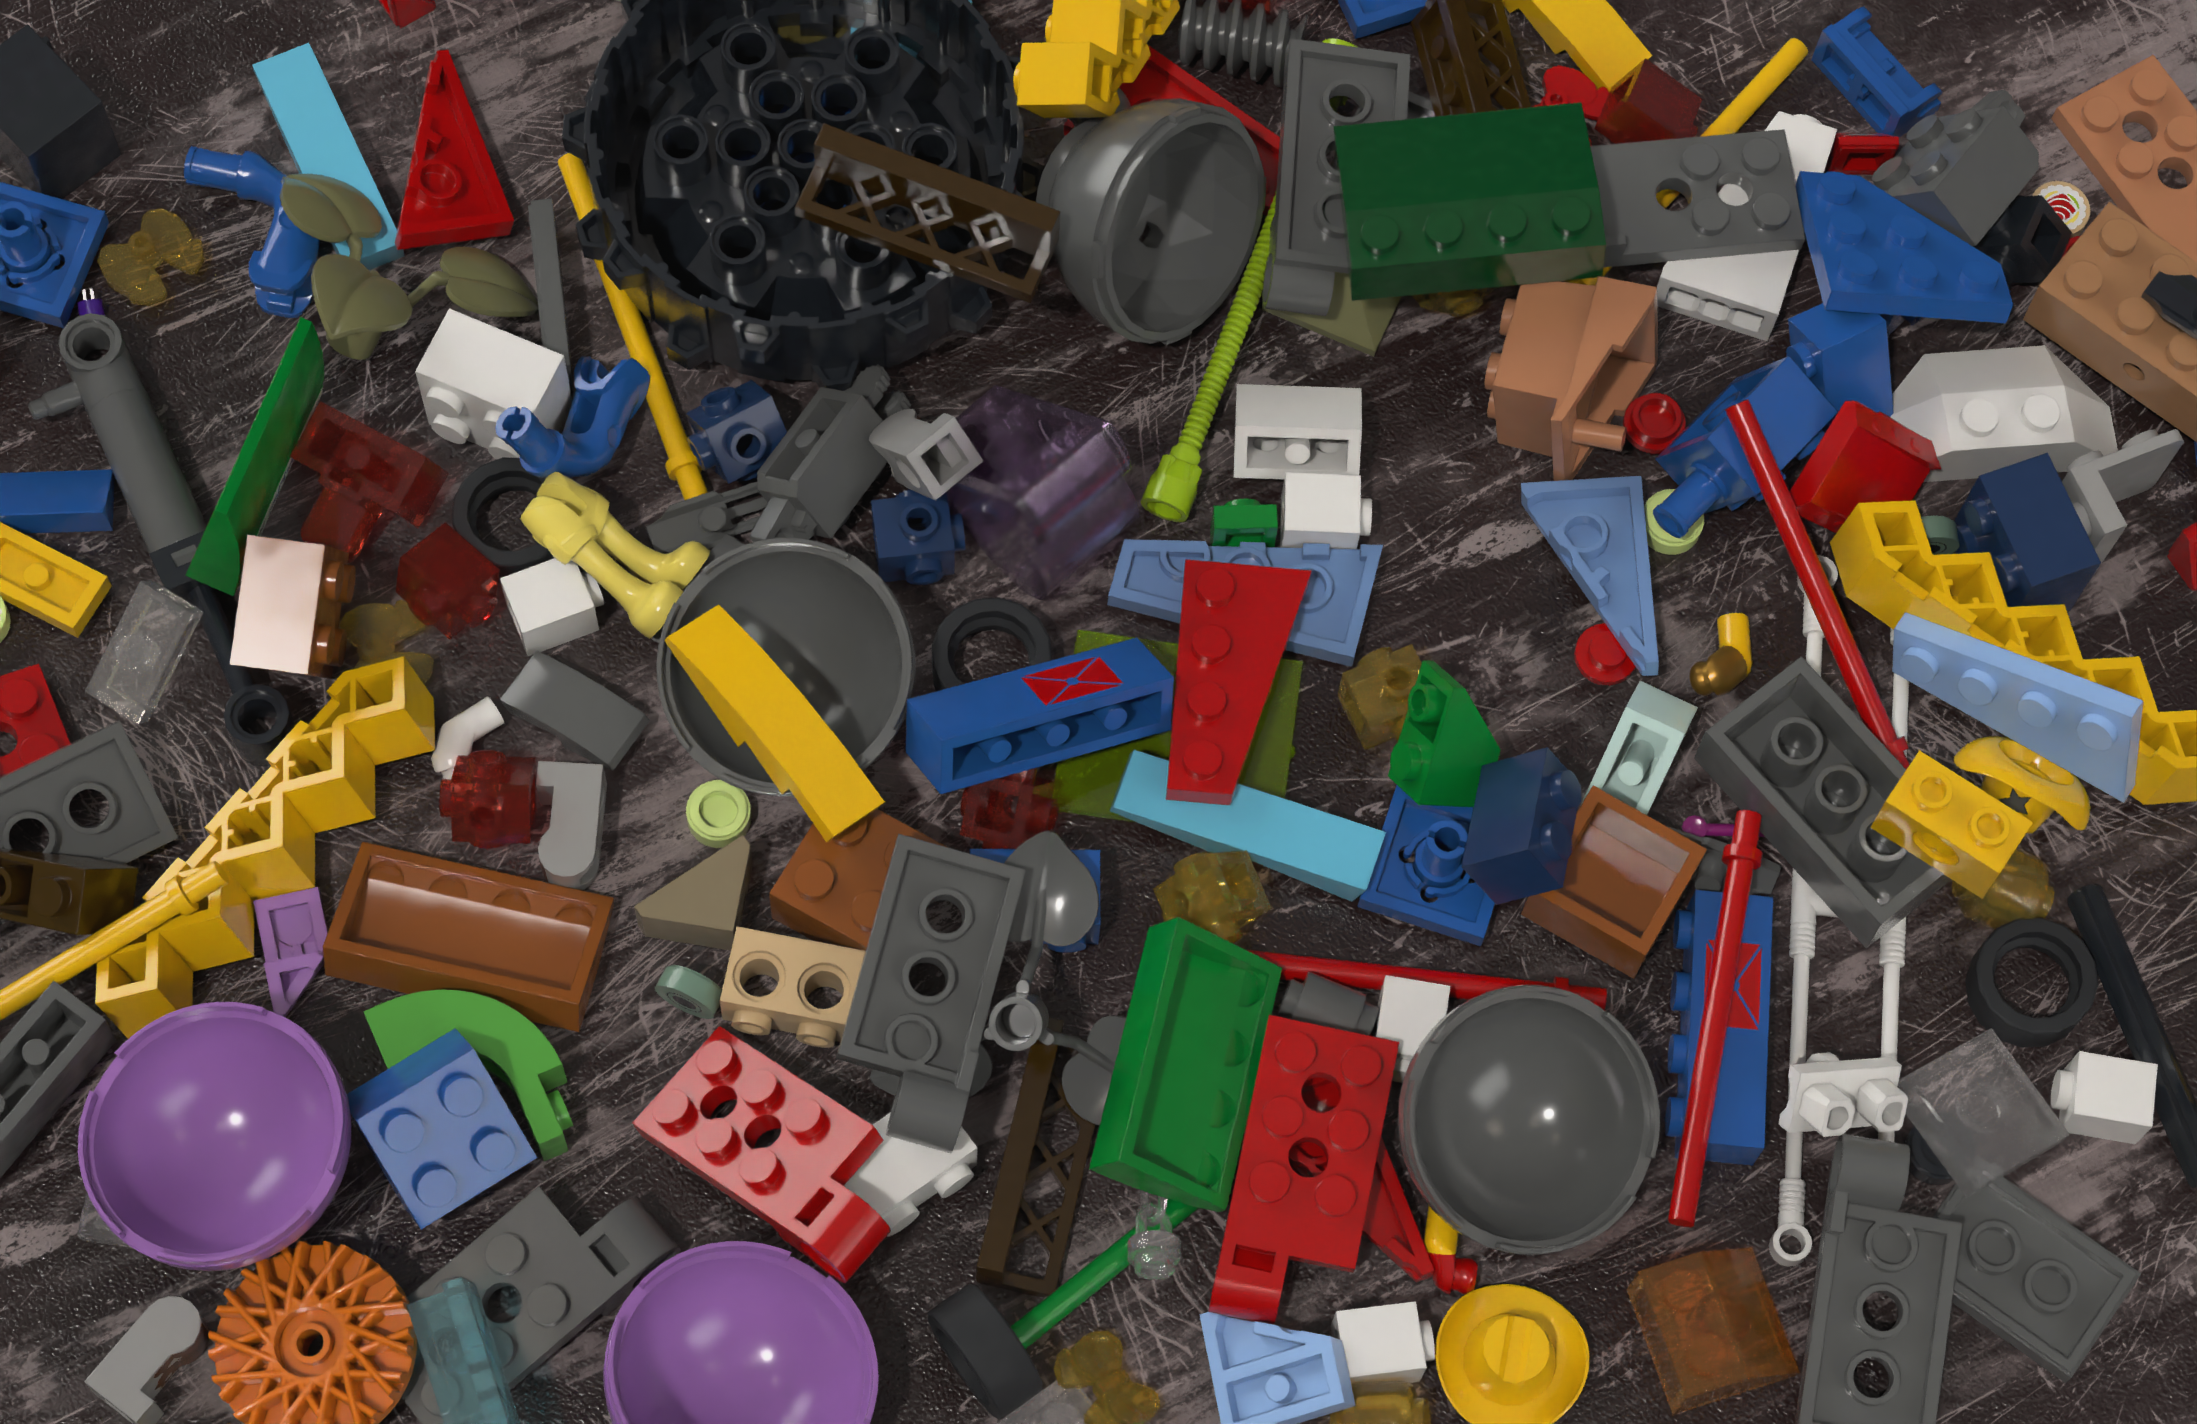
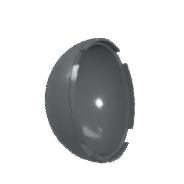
M773 538L749 543L723 554L704 567L702 572L687 586L677 602H674L663 626L657 653V683L663 710L671 729L689 755L708 772L732 786L762 795L794 796L790 790L783 795L781 794L747 743L740 747L736 745L664 641L669 635L719 604L758 643L805 696L845 746L861 770L864 771L886 750L901 728L907 713V699L912 698L916 675L915 650L908 621L901 605L886 583L869 566L855 556L825 543L798 538Z
M1518 985L1485 992L1469 999L1453 1009L1432 1028L1420 1043L1404 1076L1398 1103L1397 1122L1403 1159L1410 1177L1427 1204L1446 1224L1461 1235L1489 1248L1514 1254L1539 1255L1566 1250L1593 1239L1618 1221L1637 1198L1635 1195L1644 1180L1651 1158L1655 1159L1660 1131V1109L1658 1093L1649 1064L1632 1035L1613 1015L1605 1012L1591 1001L1566 990L1543 985Z

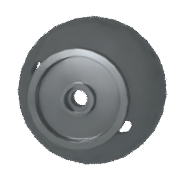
M1181 98L1158 99L1121 109L1107 118L1090 119L1074 127L1051 153L1042 172L1037 189L1036 202L1060 211L1059 241L1053 256L1063 280L1078 303L1095 320L1130 341L1149 344L1162 342L1168 345L1192 334V330L1201 325L1223 303L1238 282L1252 253L1261 225L1262 213L1265 209L1266 177L1264 176L1257 146L1239 118L1218 106ZM1147 223L1150 231L1145 240L1141 242L1139 238L1144 232Z

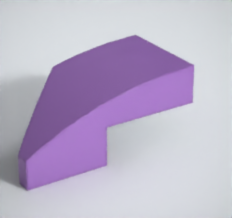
M318 887L253 901L265 957L264 967L273 1011L283 1017L289 1014L324 965L323 944L328 934V926L321 891Z

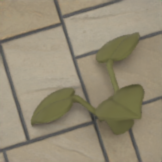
M291 174L286 177L283 176L281 180L280 202L293 224L304 233L319 240L332 243L346 240L349 246V256L331 254L320 257L316 261L311 274L313 297L326 331V339L330 346L340 354L357 360L369 358L382 333L396 330L406 325L412 315V308L437 286H446L447 296L454 304L477 314L494 317H523L534 315L538 312L539 307L535 296L513 268L497 256L472 247H454L444 251L439 260L443 271L433 272L407 296L396 283L380 277V274L375 270L369 271L360 263L363 249L361 238L377 237L382 229L381 217L377 209L364 194L345 182L324 175Z

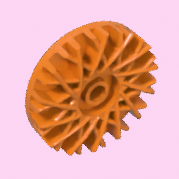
M298 1241L294 1249L287 1247L281 1251V1254L256 1262V1269L253 1271L248 1268L243 1269L241 1275L245 1279L236 1290L226 1288L223 1295L227 1298L228 1302L226 1305H218L216 1308V1314L221 1317L217 1332L210 1330L208 1333L209 1339L215 1342V1347L208 1350V1356L215 1362L217 1375H211V1378L221 1388L219 1392L220 1398L233 1409L234 1413L232 1415L245 1424H379L396 1406L406 1390L413 1372L417 1353V1330L414 1314L409 1300L397 1281L387 1270L365 1254L362 1255L346 1245L340 1244V1246H336L328 1241H323V1245H310L305 1241ZM322 1335V1349L316 1355L308 1356L310 1344L315 1338Z

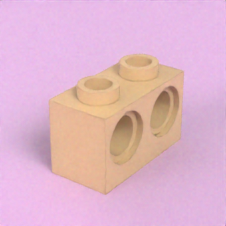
M736 927L720 997L723 1020L732 1021L731 1026L747 1034L768 1035L770 1030L774 1029L795 1033L796 1039L807 1045L822 1048L833 1047L835 1041L841 1042L865 951ZM755 975H768L778 982L775 990L766 996H752L743 989L745 982ZM820 987L834 988L843 996L837 1005L828 1009L816 1008L807 1001L809 994Z

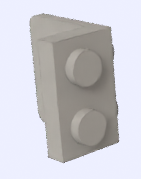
M2177 429L2158 435L2156 430H2148L2128 440L2121 450L2103 456L2101 451H2093L2077 458L2068 465V473L2062 483L2101 564L2127 527V523L2116 502L2147 491L2157 483L2184 443Z

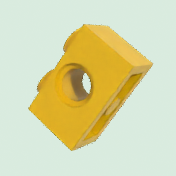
M1919 750L1886 799L1870 828L1983 899L2033 822Z

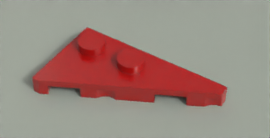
M449 50L437 51L434 60H431L395 238L397 250L510 235L514 223L511 210Z

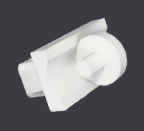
M1830 1052L1812 1054L1806 1063L1790 1065L1788 1074L1790 1085L1789 1100L1786 1108L1780 1113L1778 1124L1788 1133L1817 1131L1823 1137L1840 1136L1849 1128L1873 1126L1879 1132L1898 1131L1903 1126L1908 1103L1907 1095L1897 1087L1902 1065L1892 1057L1840 1061L1836 1055Z

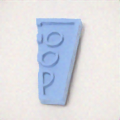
M1904 613L1894 628L1892 672L2119 801L2125 802L2135 786L2143 700L1915 615Z

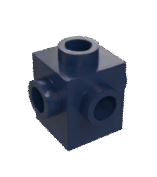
M753 380L736 388L724 387L717 389L701 400V406L686 413L695 433L687 437V442L690 450L697 457L699 466L703 471L711 468L728 484L733 481L742 482L757 477L758 470L787 433L772 396Z
M911 489L899 493L895 498L871 500L872 530L878 576L884 582L906 580L910 584L926 585L941 580L944 575L954 574L955 552L966 550L962 514H950L947 492L936 501Z

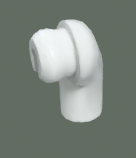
M488 696L445 722L439 730L431 761L435 772H441L443 780L449 786H460L474 777L477 769L469 757L473 742L504 724L499 710Z

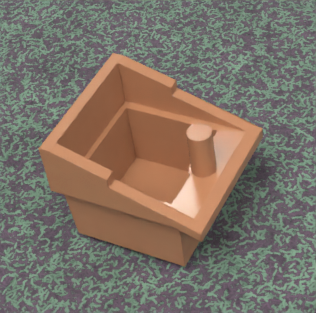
M1598 276L1596 286L1561 281L1520 285L1517 299L1507 298L1503 307L1500 335H1504L1506 338L1502 353L1492 352L1488 361L1485 389L1491 390L1487 417L1496 419L1497 442L1499 444L1550 456L1553 461L1554 481L1573 480L1594 447L1620 452L1623 450L1627 428L1609 423L1615 415L1624 417L1626 409L1639 396L1656 369L1658 361L1657 287Z

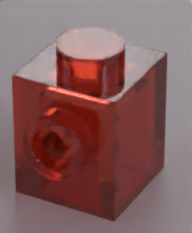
M1645 58L1611 87L1594 129L1615 144L1695 137L1698 127L1693 122L1702 98Z
M445 522L400 557L396 593L407 602L409 609L421 623L427 626L433 625L450 640L468 625L471 628L481 625L492 614L498 602L496 592L500 569Z

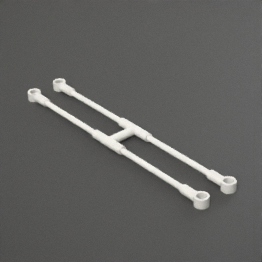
M1817 555L1833 589L1838 577L1837 567L1828 557ZM1797 577L1798 586L1804 593L1803 635L1807 637L1806 662L1821 677L1822 640L1825 636L1801 581ZM1890 627V643L1893 645L1894 630ZM1894 673L1892 726L1897 738L1904 736L1907 742L1909 681ZM1905 750L1904 754L1907 758V750ZM1794 868L1792 872L1789 956L1794 958L1789 1069L1791 1064L1806 1063L1810 959L1815 956L1816 916L1838 918ZM1906 917L1880 937L1879 965L1884 967L1881 1058L1892 1057L1896 1061L1900 968L1905 965ZM1788 1084V1100H1789L1790 1085ZM1878 1131V1140L1894 1142L1895 1131ZM1786 1132L1785 1178L1781 1179L1779 1183L1778 1229L1774 1232L1769 1242V1250L1773 1259L1780 1265L1787 1267L1802 1263L1812 1247L1811 1235L1804 1228L1806 1183L1801 1179L1803 1132ZM1783 1235L1796 1237L1801 1243V1252L1791 1255L1783 1251L1779 1243L1780 1237Z

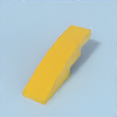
M1502 0L1503 6L1509 13L1518 8L1521 10L1555 55L1566 50L1580 70L1595 83L1596 89L1603 86L1607 88L1608 92H1611L1652 56L1606 0Z
M719 604L664 640L736 745L740 747L747 743L781 794L783 795L789 790L793 793L826 842L851 827L885 802L845 746L805 696L758 643Z

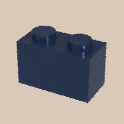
M1548 747L1482 765L1461 867L1496 905L1563 888L1568 858L1572 853V835L1577 808L1581 803L1582 785L1575 774L1567 770Z

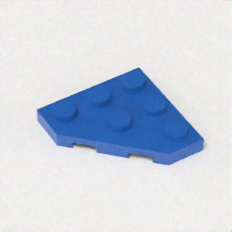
M1835 171L1826 173L1799 172L1795 188L1802 224L1825 310L1993 323L2007 322L2013 302L2002 266L1999 262L1861 176L1846 175Z

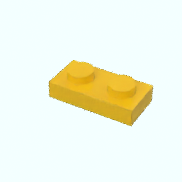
M0 522L1 598L78 638L112 587L108 577Z

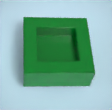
M1243 498L1231 500L1222 506H1213L1210 526L1211 546L1239 547L1240 542H1265V547H1274L1278 529L1277 505H1261L1257 500Z

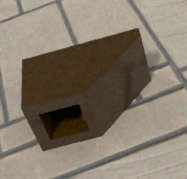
M0 849V918L74 935H92L133 910L138 868L88 857Z

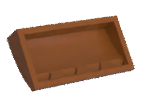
M362 842L323 944L325 975L406 994L429 990L472 992L508 1005L531 1022L579 1032L602 956L614 907V898Z

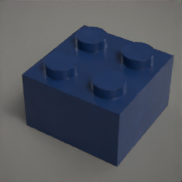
M2048 453L1978 476L1954 520L1959 539V548L1955 551L1956 554L1990 552L2007 607L2065 604L2066 610L2069 612L2101 564Z

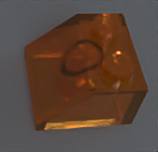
M1752 1248L1701 1251L1637 1272L1627 1288L1629 1298L1673 1415L1788 1379L1800 1373Z

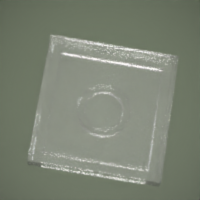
M1992 1028L1898 1081L1897 1087L1908 1097L1905 1114L1966 1198L2057 1146L2070 1134Z

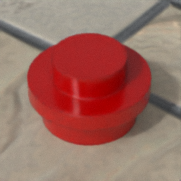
M1650 393L1636 398L1626 409L1623 418V427L1627 428L1626 438L1640 451L1650 454H1660L1686 426L1684 413L1676 401L1661 393Z
M1605 623L1589 627L1579 637L1574 651L1575 663L1581 674L1589 681L1598 685H1615L1625 681L1633 673L1635 665Z

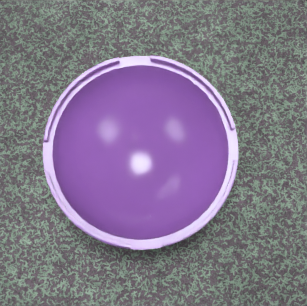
M239 1002L202 1003L176 1010L152 1021L137 1031L114 1052L117 1057L101 1077L94 1092L89 1091L85 1101L78 1133V1158L83 1183L92 1204L106 1225L123 1242L147 1257L169 1266L201 1271L230 1270L251 1265L284 1250L302 1237L319 1220L332 1202L348 1164L351 1147V1115L344 1084L336 1067L321 1045L302 1027L281 1015L252 1004Z
M726 1241L698 1246L675 1255L652 1270L633 1289L616 1315L609 1333L603 1367L604 1392L612 1424H870L878 1393L879 1377L874 1342L860 1310L840 1284L830 1275L826 1278L811 1266L791 1257L792 1252L763 1243L747 1241Z

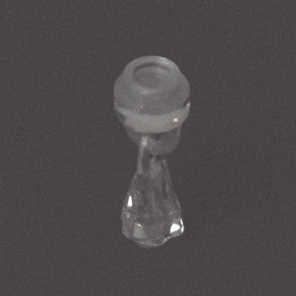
M1139 1190L1140 1206L1135 1215V1234L1127 1242L1128 1262L1134 1266L1135 1274L1141 1278L1150 1280L1164 1279L1175 1272V1266L1181 1261V1240L1172 1233V1225L1168 1214L1165 1212L1167 1199L1158 1196L1157 1205L1149 1202L1150 1193ZM1160 1223V1230L1148 1231V1226L1154 1227Z

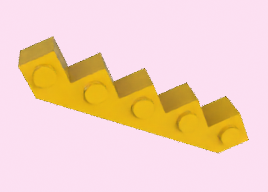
M1053 0L1052 14L1048 17L1045 27L1046 42L1022 43L1020 62L1017 64L1013 76L1017 106L1043 118L1111 116L1120 105L1117 93L1118 88L1122 83H1132L1135 81L1151 55L1147 42L1152 35H1163L1180 9L1178 0Z
M1916 500L1868 502L1856 505L1830 541L1846 597L1893 630L1906 612L2143 700L2135 786L2129 795L2143 805L2197 801V710L2158 712L2140 656L2083 659L2065 604L2007 607L1990 552L1932 554Z
M404 656L344 671L327 690L331 699L312 721L307 724L300 720L266 758L271 767L248 792L239 788L204 827L210 834L186 862L178 857L142 897L147 902L166 890L165 882L177 875L185 879L214 860L222 866L229 879L228 884L198 901L199 909L188 916L178 913L97 962L95 1004L127 1039L152 1021L168 1013L193 1005L194 971L254 957L253 901L315 887V833L375 818V765L435 750L434 698Z

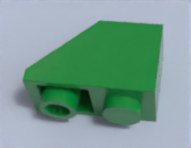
M1423 660L1416 684L1409 693L1408 710L1398 743L1394 746L1391 753L1388 777L1418 805L1474 807L1482 765L1498 761L1501 749L1466 689L1436 662Z

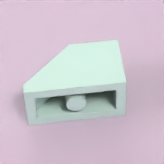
M1639 681L1620 718L1583 801L1594 785L1647 815L1698 707Z

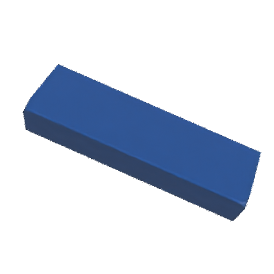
M112 469L0 473L1 523L23 534L113 531L114 473Z

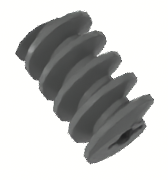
M1186 0L1177 43L1179 45L1180 62L1189 65L1199 50H1201L1204 68L1212 71L1222 56H1225L1227 73L1234 77L1239 73L1245 62H1249L1250 78L1255 82H1259L1268 68L1271 67L1274 85L1282 88L1284 83L1285 53L1290 38L1304 40L1309 16L1305 14L1296 29H1290L1289 15L1286 9H1281L1273 23L1270 24L1266 22L1265 5L1258 3L1249 18L1243 17L1241 0H1233L1225 13L1220 12L1219 0H1206L1202 7L1196 6V0Z

